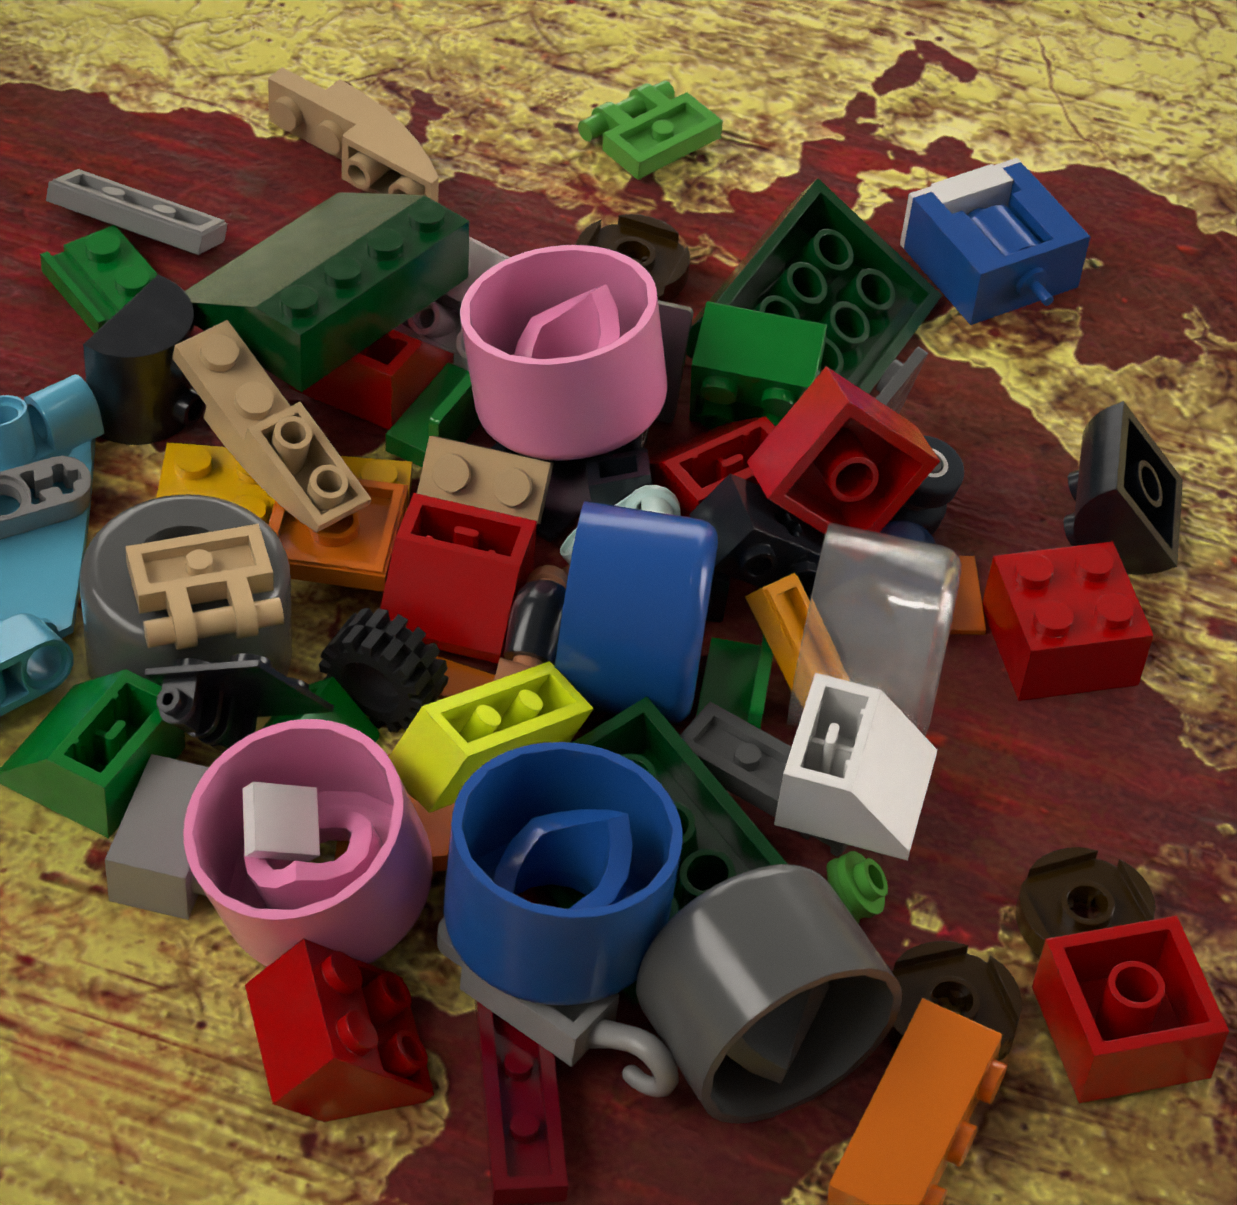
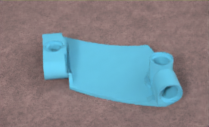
M72 375L24 397V400L17 396H0V472L51 457L68 456L76 458L86 465L90 471L93 484L96 437L105 433L97 401L88 384L80 376ZM63 481L53 483V487H59L63 494L73 492V488H66ZM31 488V503L37 504L39 503V498L35 499L34 489ZM0 495V515L11 514L20 507V503L15 498ZM91 500L89 507L81 515L73 519L0 539V716L52 691L62 684L71 672L73 652L62 638L73 633L80 594V570L86 551Z

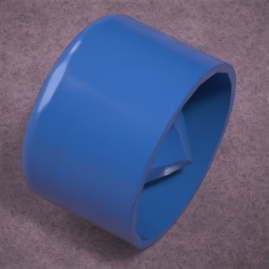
M588 501L583 502L570 562L555 668L594 708L592 712L616 716L647 696L670 724L680 723L690 715L718 547V534L709 522L697 518Z
M546 742L531 744L507 751L482 765L471 775L460 790L454 804L451 822L443 910L450 941L461 960L479 978L494 988L518 999L544 1005L564 1006L590 1003L614 995L636 982L640 963L646 950L669 921L683 841L681 820L670 795L650 773L631 760L606 749L579 743ZM552 884L573 888L586 896L569 909L533 904L517 896V894L531 887Z

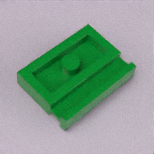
M115 225L64 244V252L54 256L48 251L40 254L43 274L94 334L158 275Z

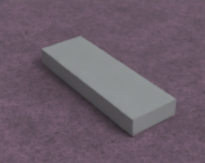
M80 169L53 179L48 183L47 202L197 255L223 243L225 240L228 223L224 222L223 219Z

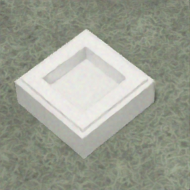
M252 782L242 788L245 857L310 862L320 856L317 787Z

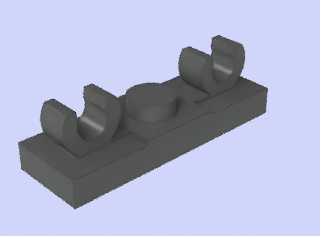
M709 702L680 736L726 791L776 817L783 773L792 747L716 704ZM800 832L801 837L807 840L813 836L830 846V853L837 857L848 846V844Z

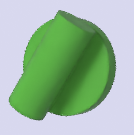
M850 851L827 863L828 882L857 923L863 917L872 918L884 910V896L888 893V884L881 867L873 859H866L860 853Z

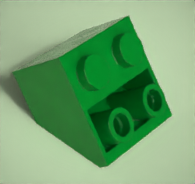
M707 301L691 365L689 420L700 422L704 427L711 430L725 423L766 416L776 427L820 374L827 325Z
M127 669L74 685L0 768V784L110 838L122 822L151 754L176 759L186 748L185 731L167 723L161 718L156 701L162 686Z

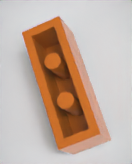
M922 998L829 1183L827 1205H943L947 1189L938 1186V1183L948 1162L958 1167L964 1162L978 1129V1126L968 1121L979 1100L989 1105L992 1103L1006 1073L1008 1065L998 1061L1003 1034Z

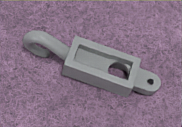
M445 918L441 920L438 926L437 946L444 956L461 967L460 990L571 1067L589 1049L611 1048L626 1051L641 1059L651 1070L654 1077L647 1075L636 1065H628L622 1072L625 1082L639 1092L656 1098L668 1096L673 1092L678 1084L679 1076L678 1067L672 1053L654 1034L641 1028L616 1022L620 996L618 993L590 1003L564 1006L532 1003L508 995L494 988L469 969L461 960L450 941Z

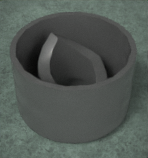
M191 494L171 495L151 499L128 508L110 520L91 540L84 554L80 570V595L85 649L91 680L127 669L162 686L145 676V669L172 667L175 661L181 658L200 659L209 663L230 662L231 656L242 653L259 655L269 659L272 662V668L287 677L292 658L290 565L281 540L273 529L260 517L238 504L216 497ZM259 524L273 570L274 590L252 594L253 601L279 597L283 608L284 624L259 628L258 636L237 639L235 633L198 639V646L176 650L174 644L148 648L143 621L169 616L167 609L139 613L127 567L125 546ZM227 599L193 604L191 608L193 612L226 607L229 606Z
M790 864L771 865L741 873L715 885L688 903L667 922L649 945L640 963L636 982V994L642 1011L661 1041L672 1053L678 1068L704 1109L714 1119L738 1124L772 1118L807 1103L834 1087L857 1069L877 1049L895 1023L902 1003V990L898 980L829 882L814 870Z

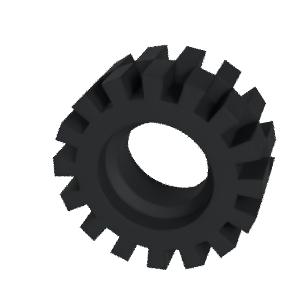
M370 608L361 609L358 614L354 613L325 647L320 655L322 661L319 663L320 672L327 674L324 679L330 677L336 679L362 712L370 717V721L377 729H380L385 723L389 732H399L402 727L406 731L421 707L435 702L448 682V676L444 675L448 669L445 660L435 659L440 650L435 642L426 645L422 641L426 633L421 628L417 627L414 632L406 628L408 619L398 614L392 621L390 620L388 610L378 608L373 614Z

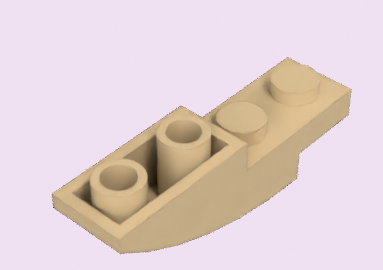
M283 67L268 78L269 122L313 144L326 153L341 159L343 180L367 193L425 195L438 203L439 177L430 158L407 128L383 106L340 79L325 90Z
M228 320L175 345L172 359L206 404L205 421L246 472L281 507L315 532H319L370 505L371 497L303 404L298 402L290 406Z

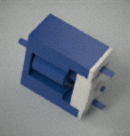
M1015 158L997 165L990 164L909 193L900 245L970 325L1038 301H1041L1045 306H1049L1054 301L1052 296L1078 288L1090 235L1022 162Z

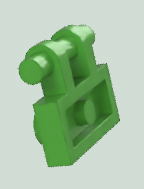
M663 80L653 86L645 83L631 90L629 98L616 104L606 102L594 108L590 117L578 123V130L585 141H591L602 136V151L639 180L721 138L723 120L688 92L675 98L674 88L668 81Z

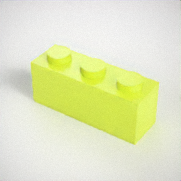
M549 661L422 706L389 758L409 795L417 800L428 813L455 803L465 782L475 771L491 759L507 751L531 744L546 742L570 743L594 708Z

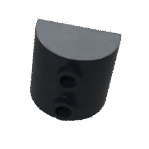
M157 275L83 344L86 383L97 401L105 433L99 437L114 443L144 445L165 440L174 436L186 426L194 425L205 408L204 401L172 359L175 345L195 336L192 302L180 286L160 275Z
M1124 401L1107 407L1096 414L1086 425L1082 435L1079 469L1068 474L1069 490L1076 505L1075 512L1064 517L1063 524L1066 537L1072 546L1113 541L1127 574H1153L1175 568L1178 565L1183 479Z

